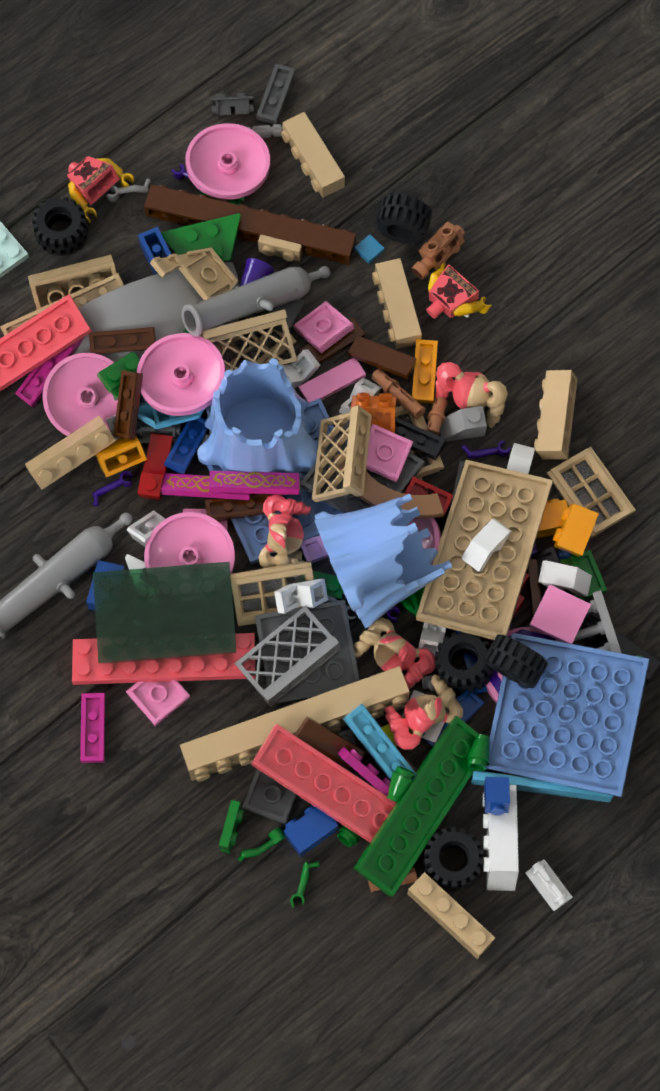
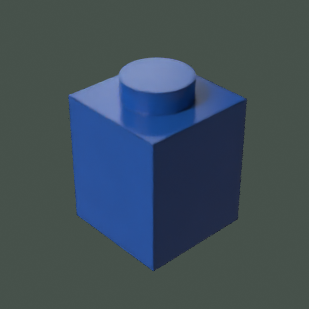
M485 777V813L502 815L509 812V777Z

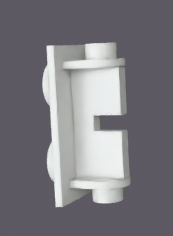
M544 859L534 864L530 870L525 872L553 911L573 898Z

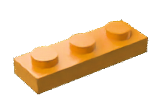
M416 339V364L414 366L412 397L418 403L433 404L438 341Z

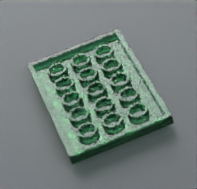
M230 562L93 572L99 664L237 653Z

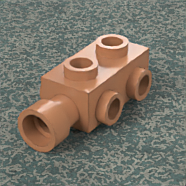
M447 221L419 250L422 260L420 262L417 261L411 267L412 272L419 279L424 280L431 268L436 271L441 267L442 263L446 264V260L452 254L459 252L460 246L465 242L463 238L465 231L459 225L454 226Z

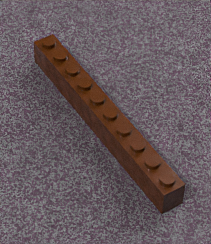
M151 184L144 204L147 217L184 226L240 213L241 221L237 230L238 239L258 243L261 234L301 244L302 254L345 265H350L356 245V233H352L347 229L339 230L327 224H314L306 219L298 220L285 214L277 215L264 209L256 210L244 204L236 205L223 199L215 200L202 194L194 195L185 190H173L165 185L157 186Z

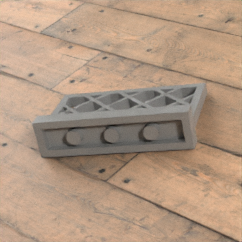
M304 606L236 661L235 665L260 693L266 703L272 707L338 653L341 647L338 640ZM306 614L310 619V628L297 627L298 619ZM284 631H293L292 642H280V634ZM296 632H309L308 643H296ZM312 633H323L327 639L321 644H312ZM266 645L275 646L274 657L262 656V649ZM279 646L291 647L290 658L278 657ZM295 647L308 648L307 655L304 658H294ZM248 660H258L257 671H247L242 665ZM261 660L274 661L273 672H261ZM277 661L290 662L289 670L285 673H276ZM259 676L272 677L271 685L265 690L259 685Z

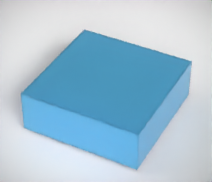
M370 234L354 247V251L368 264L380 256L385 249Z

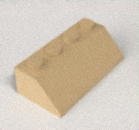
M107 255L30 275L28 279L38 310L64 298L68 294L71 295L117 273L112 256Z

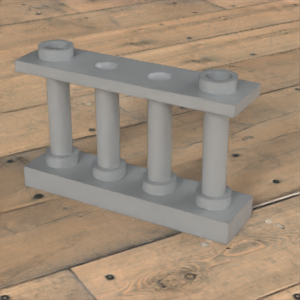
M602 591L592 593L594 600L590 601L591 606L587 614L594 612V614L599 613L601 621L597 622V625L579 630L574 641L599 633L601 635L606 634L608 643L596 649L622 654Z

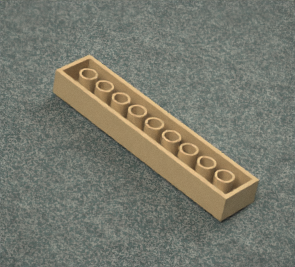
M399 666L180 744V748L191 780L200 782L210 778V774L219 772V774L226 773L232 770V766L251 764L275 724H278L294 735L308 716L337 733L341 730V727L347 725L343 718L358 705L363 704L371 716L376 719L384 715L386 707L392 706L396 711L405 708V704L409 700L410 691Z

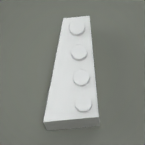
M509 785L510 806L508 813L502 815L483 814V828H487V836H483V850H487V857H484L483 864L484 872H487V890L515 891L519 872L516 785Z

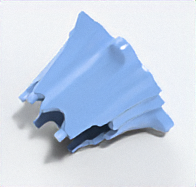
M270 359L269 363L266 364L243 360L238 369L233 371L226 370L224 372V377L218 390L213 393L212 404L205 408L208 414L205 427L211 431V434L197 450L198 459L202 464L219 465L223 471L299 473L309 472L316 463L318 440H314L308 434L314 427V421L304 414L307 401L296 393L286 377L283 366L278 364L276 359Z
M410 493L403 497H397L373 507L353 512L332 515L323 511L315 515L318 532L351 609L353 612L356 611L365 629L370 627L397 603L445 574V570L452 568L450 560L431 566L438 552L436 548L423 549V539L431 536L428 529L425 528L419 531L415 523L408 525L413 518L421 515L417 507L411 510H403L401 508V505L412 500Z

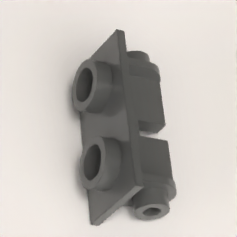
M237 93L236 97H228V94L215 95L216 98H211L212 103H216V106H212V114L217 116L231 115V107H235V115H249L250 112H254V105L249 104V101H253V96H249V93Z
M137 421L136 435L140 443H149L151 433L173 436V444H175L181 433V423L155 429L145 422Z

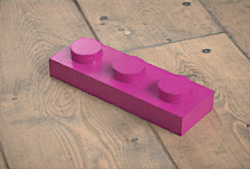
M81 693V763H105V693Z
M343 746L337 754L377 790L388 796L390 781L386 777L381 780L377 776L379 771L370 763L365 766L361 762L363 757L354 749L349 752Z

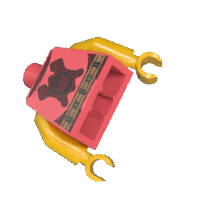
M86 157L79 164L72 162L68 167L69 173L67 177L70 181L68 184L70 197L76 201L77 205L80 204L87 223H91L87 217L90 213L94 214L97 219L95 209L89 208L88 204H94L120 179L121 187L129 186L125 182L126 180L132 184L134 182L132 174L122 173L123 170L109 158L95 159Z
M442 263L440 269L431 274L428 290L429 299L433 303L426 311L432 318L436 319L442 312L449 318L475 312L485 314L492 306L491 304H484L486 297H482L477 301L479 299V290L450 265L445 268L446 264Z

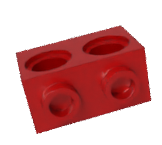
M412 477L405 494L410 493V495L438 493L443 510V516L438 517L440 519H443L454 496L416 477Z

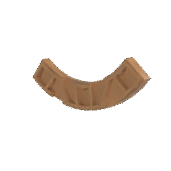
M340 454L334 455V461L339 457ZM346 458L338 467L340 470L345 467ZM366 471L364 495L358 497L373 507L407 494L385 487ZM438 493L411 495L412 500L401 505L403 510L418 508L421 515L414 519H429L443 516Z

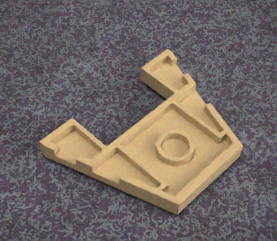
M212 247L188 251L182 255L171 254L164 258L159 256L153 258L150 262L161 278L179 269L203 300L232 290L238 282L237 278Z

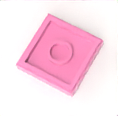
M327 301L293 325L294 330L320 353H323L354 329L353 323Z
M372 424L366 469L397 482L413 441Z
M549 584L529 626L561 642L572 644L591 604Z
M171 680V682H137L126 691L128 696L155 727L191 698L176 680Z

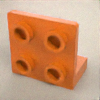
M357 393V395L352 396L351 407L359 405L372 415L371 426L375 424L395 433V396L389 393H381L379 396H370L369 393Z

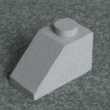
M483 406L460 409L446 416L440 428V436L445 438L446 442L485 436L487 425Z

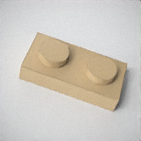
M260 234L258 240L259 252L266 256L282 257L286 261L300 262L302 256L301 244Z

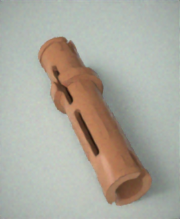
M377 369L372 374L371 379L383 388V392L395 396L396 401L410 412L415 419L420 418L425 413V408L402 389L396 379L389 377L382 369Z

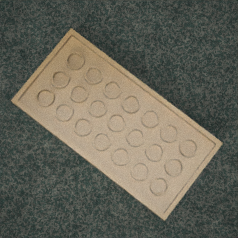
M470 460L465 461L441 536L438 554L435 556L432 565L442 564L450 560L452 568L445 570V574L425 586L416 615L417 621L492 640L495 639L497 634L508 635L553 480ZM491 519H495L512 532L502 549L493 552L483 571H477L461 558L472 539Z

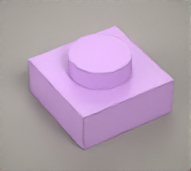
M320 535L302 542L300 548L306 562L311 561V563L328 558Z

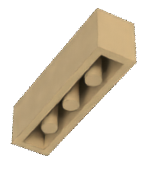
M305 112L282 122L283 131L281 136L284 142L289 143L292 147L291 152L294 158L300 160L303 173L311 178V184L315 192L319 191L322 198L344 188L345 176Z
M401 259L376 263L375 272H372L374 285L379 286L380 291H377L379 303L384 304L385 323L389 322L390 329H388L390 342L395 343L396 349L416 345V339L421 340L422 333Z
M572 370L546 371V378L542 381L544 393L543 399H540L539 404L541 416L537 420L538 439H535L534 442L535 451L542 460L568 459L578 380Z
M97 416L25 465L42 490L116 440L101 417Z
M425 872L408 889L407 894L476 959L494 942L495 937Z

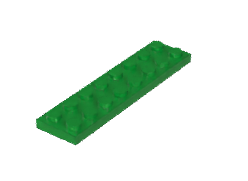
M454 716L414 775L413 778L415 780L398 803L395 804L354 867L357 872L389 897L395 895L428 841L473 774L474 770L468 767L466 759L476 735L479 733L457 716Z

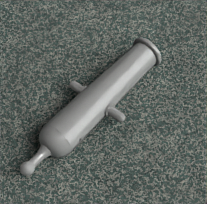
M322 266L318 271L307 273L300 267H288L240 287L234 286L230 291L197 304H185L182 308L183 324L192 336H200L205 330L266 310L271 311L275 307L303 298L309 292L311 282L319 278H328L330 276V269Z
M129 513L121 514L119 520L107 528L92 526L83 530L49 560H44L42 556L35 554L33 561L39 566L38 569L0 600V637L5 638V633L59 592H63L69 599L74 598L75 592L69 585L94 567L98 560L102 561L109 555L113 547L112 537L123 526L132 523V515Z

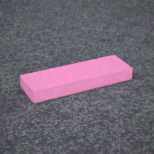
M352 358L300 385L299 391L307 403L319 398L323 400L365 378L366 373L358 360Z

